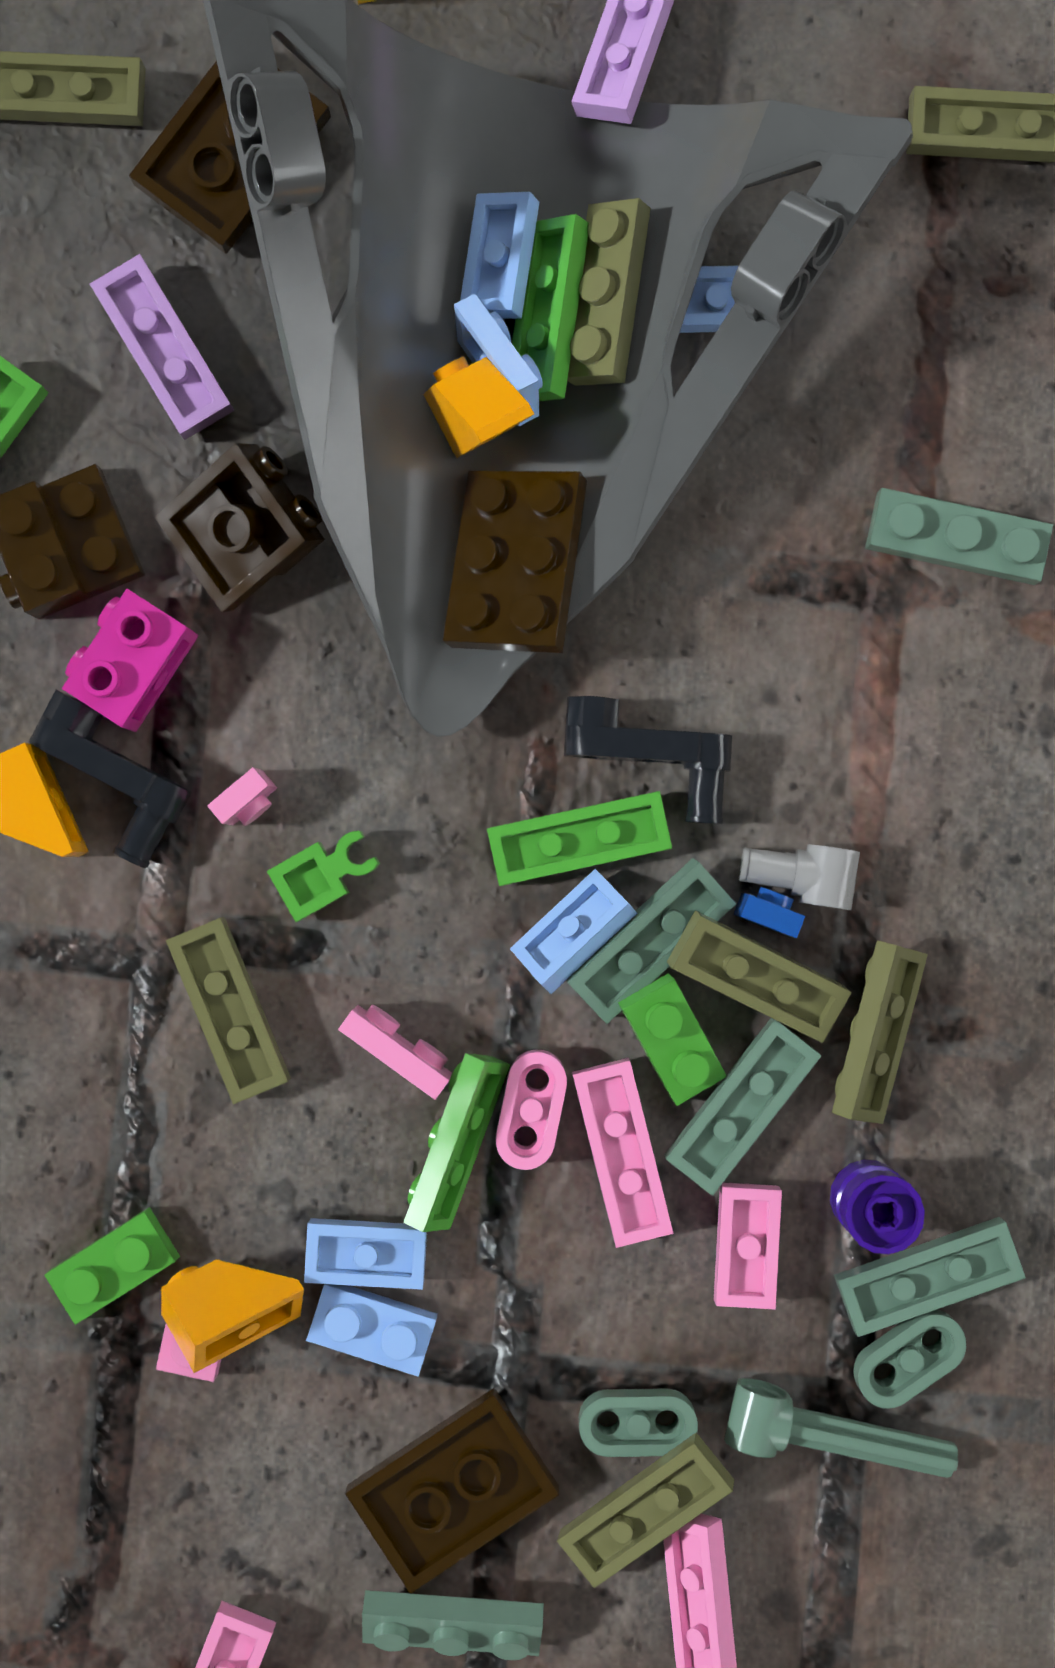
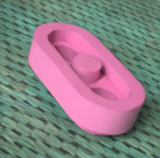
M535 1049L522 1053L514 1060L508 1073L496 1132V1147L499 1155L508 1165L521 1170L534 1169L544 1164L551 1156L555 1146L567 1087V1077L561 1061L548 1051ZM533 1069H542L549 1077L547 1084L540 1089L532 1088L526 1082L528 1072ZM523 1126L531 1127L537 1134L536 1140L528 1146L520 1145L514 1138L517 1129Z

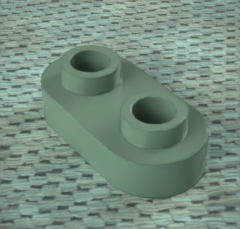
M939 1309L903 1321L859 1353L853 1370L855 1382L863 1396L873 1405L886 1409L899 1407L961 1363L966 1352L965 1334L959 1324L949 1314ZM928 1330H939V1339L935 1344L931 1346L922 1345V1337ZM882 1363L892 1365V1370L888 1377L884 1379L874 1378V1370L878 1365Z
M673 1389L600 1390L591 1394L583 1402L578 1416L579 1432L583 1443L590 1451L604 1457L664 1456L698 1431V1421L692 1403L684 1394ZM670 1410L677 1415L676 1420L667 1426L658 1424L656 1422L657 1415L662 1411ZM605 1411L614 1412L618 1416L617 1422L609 1427L600 1425L597 1422V1418Z

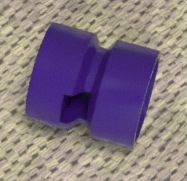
M863 1159L843 1168L831 1185L830 1203L833 1213L860 1246L873 1253L889 1255L905 1250L916 1241L924 1224L925 1210L921 1197L909 1182L889 1166L875 1160Z

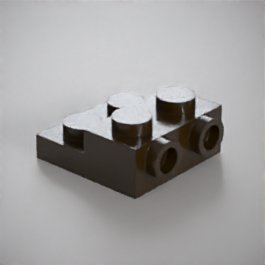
M235 443L155 516V519L221 612L236 609L273 576L287 573L325 540L316 527L322 522L319 511L305 496L301 494L293 495L282 479L288 473L285 463L275 451L267 446L260 448L258 444Z
M93 464L43 486L36 481H32L0 494V554L8 573L0 576V585L6 599L14 609L22 607L25 613L41 619L145 576L102 469L97 464Z

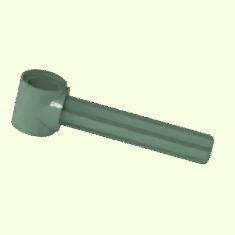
M752 1378L737 1380L724 1441L739 1452L755 1457L772 1458L776 1456L777 1451H784L789 1443L945 1478L951 1477L953 1472L957 1470L958 1448L951 1441L793 1407V1401L789 1393L774 1384Z

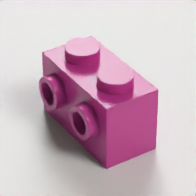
M126 589L121 598L117 596L112 598L102 610L98 619V626L101 629L89 647L82 646L70 659L65 671L66 676L69 678L61 689L120 727L137 732L199 635L137 594Z

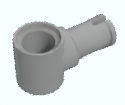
M807 844L806 850L797 849L796 854L744 847L739 881L790 889V895L799 896V903L852 910L860 852Z

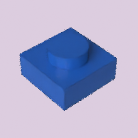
M760 887L757 897L741 893L733 914L794 938L798 937L805 919L804 915L790 910L794 899Z

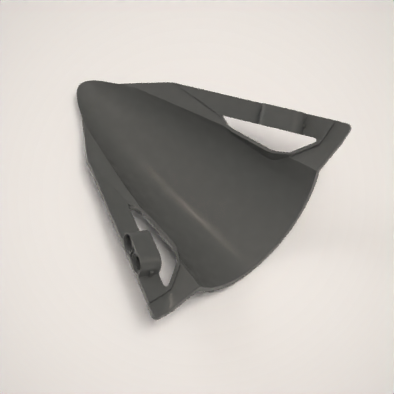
M203 0L312 480L314 499L387 653L398 690L411 716L426 732L436 737L453 735L467 727L483 712L510 677L537 653L451 648L443 642L468 471H580L586 478L587 486L567 620L568 624L634 561L635 556L891 167H895L913 138L912 125L904 118L857 116L771 99L721 105H685L639 101L631 124L577 117L571 102L575 91L514 77L441 52L391 28L359 7L352 0ZM271 35L339 94L352 134L354 177L349 276L347 289L332 316L308 211V206L316 203L322 197L326 182L325 164L311 98L306 82L296 71H278ZM822 166L820 174L806 195L793 190L782 199L746 253L732 281L731 294L735 304L677 393H675L671 362L676 342L712 231L722 212L742 189ZM531 192L540 202L537 221L577 214L586 220L588 204L640 198L651 210L625 383L575 386L567 381L565 399L539 401L538 417L521 426L516 425L498 437L456 458L423 394L432 385L437 383L432 373L462 356L465 357L468 365L473 364L457 342L454 304L459 302L461 298L476 195L480 193ZM503 319L510 333L512 343L515 319Z

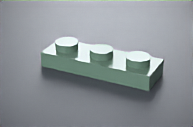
M881 488L876 495L865 549L1036 585L1042 581L1054 524Z
M692 858L636 910L637 915L566 981L597 1015L608 1024L622 1011L618 1002L651 984L670 966L667 960L695 910L719 921L736 903L700 862Z
M770 1018L727 1073V1077L720 1082L664 1154L665 1159L713 1196L822 1055L780 1022Z
M1000 1217L834 1275L853 1331L857 1337L1026 1278L1007 1223Z
M365 1590L362 1612V1643L374 1644L377 1648L385 1651H401L408 1646L433 1648L436 1652L447 1656H458L465 1654L467 1651L490 1652L504 1660H520L527 1655L539 1656L544 1603Z

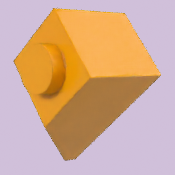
M462 356L432 373L437 383L432 385L423 394L456 458L498 437L534 415L527 400L487 357L468 365L465 357Z
M22 743L0 753V833L61 857H80L89 853L46 753L29 743Z
M216 1259L200 1268L198 1266H190L179 1271L169 1280L168 1284L161 1287V1315L191 1369L196 1373L300 1317L304 1288L298 1279Z

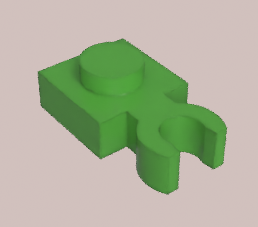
M352 831L345 834L338 841L335 852L330 855L327 854L322 843L317 842L267 871L295 922L305 919L350 893L342 877L348 874L355 876L366 875L373 872L379 866L380 862L377 857L371 858L360 865L350 859V847L365 837L362 831Z

